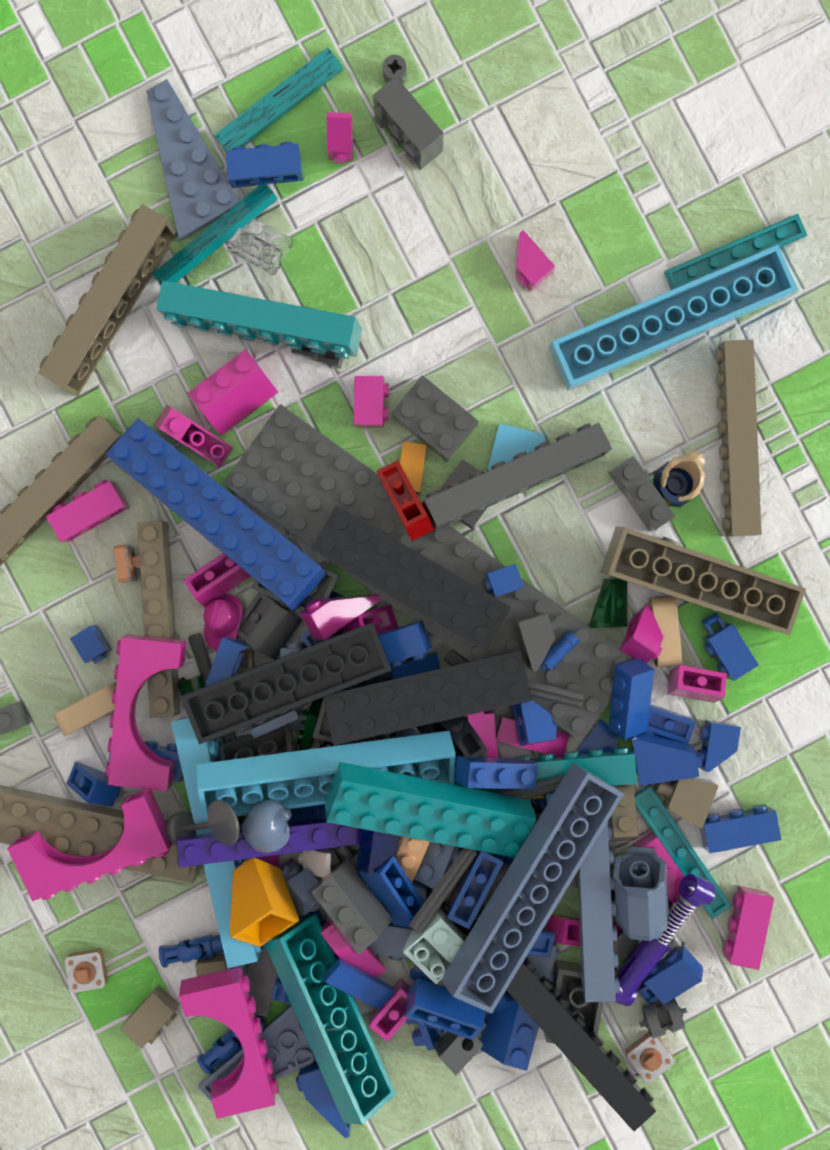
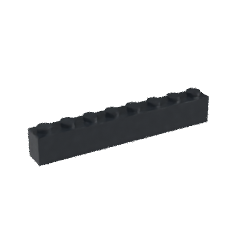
M526 957L506 990L633 1131H636L656 1112L652 1103L654 1097L645 1087L641 1089L636 1084L638 1080L628 1068L624 1070L619 1065L621 1061L612 1050L607 1052L602 1046L604 1042L595 1031L589 1032L585 1027L587 1023L579 1013L574 1015L569 1009L570 1004L561 994L557 996L552 989L554 987L544 975L540 977L535 972L537 968L534 963Z

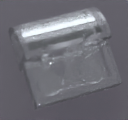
M254 218L243 229H238L228 243L227 251L273 276L281 268L282 260L293 245V238Z

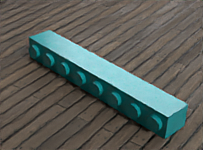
M628 747L613 748V752H603V749H592L588 751L589 754L579 755L578 751L564 752V756L554 757L553 753L540 754L539 758L530 759L528 755L515 757L524 758L538 764L536 782L565 775L573 762L610 783L612 786L638 784L635 754L633 750H628ZM454 781V785L465 787ZM472 788L492 793L505 790L497 788Z

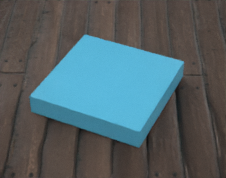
M499 423L487 471L492 470L491 467L498 462L505 461V463L513 461V457L521 452L526 451L529 454L535 451L534 448L544 443L546 435Z

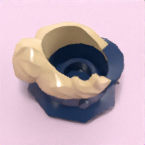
M688 451L682 457H674L654 472L653 485L668 506L680 508L700 493L705 479V472L702 470L705 459L700 452Z

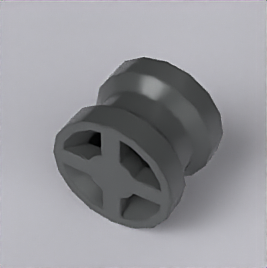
M390 55L383 62V78L388 83L396 76L403 84L407 78L406 62L399 55Z

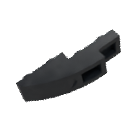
M464 716L431 723L436 732L450 731L456 758L457 756L487 757L485 755V752L488 751L486 746Z

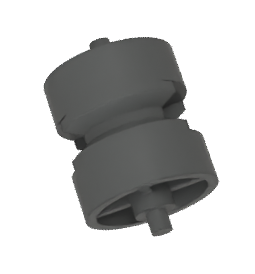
M675 998L664 1005L660 1001V1005L651 1003L641 1007L644 1018L642 1022H639L640 1027L645 1026L648 1028L652 1039L666 1035V1030H670L673 1033L685 1029L683 1014L687 1013L686 1008L681 1009Z

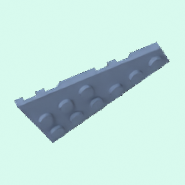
M165 79L146 92L178 239L181 242L218 220L240 200L169 81Z

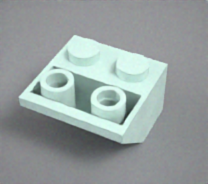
M439 908L422 933L419 934L412 930L403 948V953L437 984L445 975L467 936Z

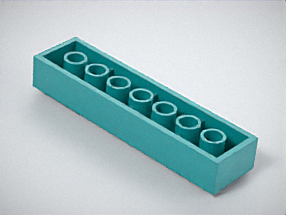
M163 280L156 308L157 311L164 315V319L171 321V325L185 328L186 325L194 326L195 330L209 332V329L217 330L218 334L232 337L233 333L241 335L242 339L248 341H255V338L264 339V343L278 346L280 342L288 344L287 347L291 349L302 350V347L311 348V352L325 355L327 351L335 353L336 357L342 359H349V356L357 357L362 327L355 316Z
M339 762L325 801L326 822L514 858L536 821L530 800Z
M317 915L298 916L300 921L264 945L343 1122L363 1125L396 1093L353 996L324 981L323 975L337 960L330 945L321 934L322 927Z

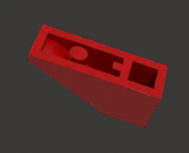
M397 460L377 470L376 472L411 540L414 541L433 531L434 528L400 462Z

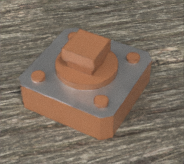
M132 545L114 546L118 582L137 581V568H140V556L134 555Z
M101 949L73 953L65 959L69 990L72 993L100 989L108 982L104 954Z
M649 1032L627 1048L625 1052L627 1059L647 1083H651L673 1066L675 1061L660 1039H652Z

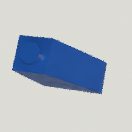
M646 733L632 737L640 786L700 777L698 768L702 767L700 753H695L693 745Z

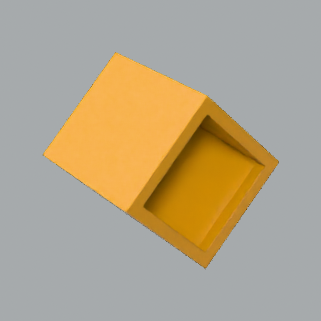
M249 858L233 870L230 916L231 938L261 947L300 921L280 868L257 858Z

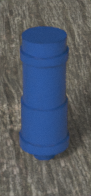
M569 630L549 649L540 668L543 671L547 668L552 671L580 640Z

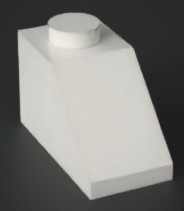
M334 847L299 852V864H303V870L308 868L312 875L324 878L334 867Z

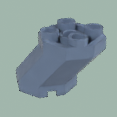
M631 847L627 850L626 855L623 857L620 855L615 859L613 878L615 881L616 922L623 933L630 939L652 941L661 937L668 927L667 865L662 858L660 859L653 848Z

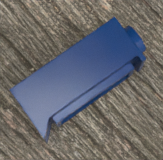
M229 637L222 638L205 686L238 674L245 653L242 651L250 647V645Z

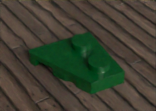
M620 579L603 580L589 628L627 627L626 581Z
M323 697L312 701L310 709L304 710L301 724H304L305 728L304 730L300 729L297 744L301 745L299 751L308 750L312 747L313 734L323 703Z

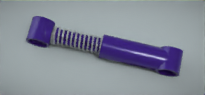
M687 874L682 878L679 886L681 895L677 902L674 903V906H672V909H669L667 929L658 939H653L652 941L642 940L615 975L619 979L620 992L616 993L615 1003L624 1006H631L634 1003L637 989L670 948L669 942L677 934L679 928H682L689 915L700 905L706 906L713 901L716 892L715 886L711 881L694 874Z

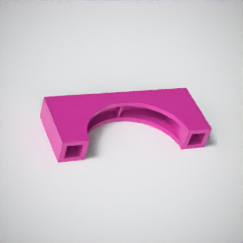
M126 634L121 637V640H118L116 654L119 655V664L115 666L114 679H117V687L112 693V704H115V709L110 717V728H113L107 746V751L111 754L110 762H107L105 769L108 785L140 789L151 788V790L166 792L173 785L175 761L157 755L145 744L137 727L135 713L140 690L153 674L166 669H179L184 665L186 640Z
M151 788L128 796L121 804L124 814L123 834L116 845L102 853L91 856H74L63 853L52 847L42 837L39 830L17 838L7 849L31 900L35 901L40 898L47 900L55 896L59 891L69 892L77 888L80 883L87 881L90 884L99 880L102 875L107 873L114 875L122 871L126 866L132 865V867H136L150 857L160 858L166 855L172 843L169 842L166 836V821Z
M241 966L181 980L179 999L185 1017L204 1016L222 1022L236 1034L243 1048L244 1054L238 1066L227 1076L212 1082L211 1102L217 1119L274 1106L275 1094L279 1093L278 1080L272 1077V1059L266 1056L268 1053L267 1042L260 1035L262 1033L261 1021L259 1017L255 1018L254 997H249L248 976H243Z

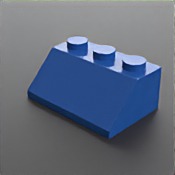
M518 1003L501 1012L487 1013L485 1023L488 1027L481 1033L480 1040L483 1046L480 1050L503 1065L527 1071L539 1026Z

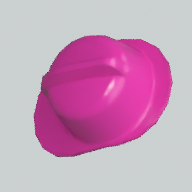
M224 594L217 600L210 602L204 610L203 618L205 624L203 635L205 642L215 651H218L222 638L229 637L234 640L237 638L243 616L242 603L237 597Z

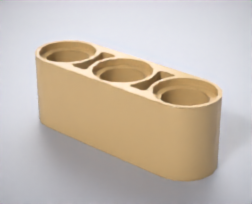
M671 596L649 598L648 606L651 607L664 637L660 646L662 651L657 659L654 660V664L656 667L681 665L682 650L676 598Z
M116 682L53 715L64 737L114 711L115 704H112V693L117 687Z

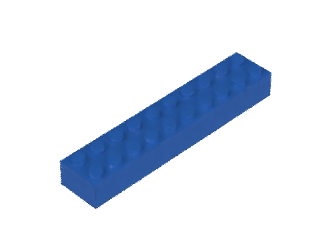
M139 418L105 454L118 467L293 612L296 611L326 575L321 566Z

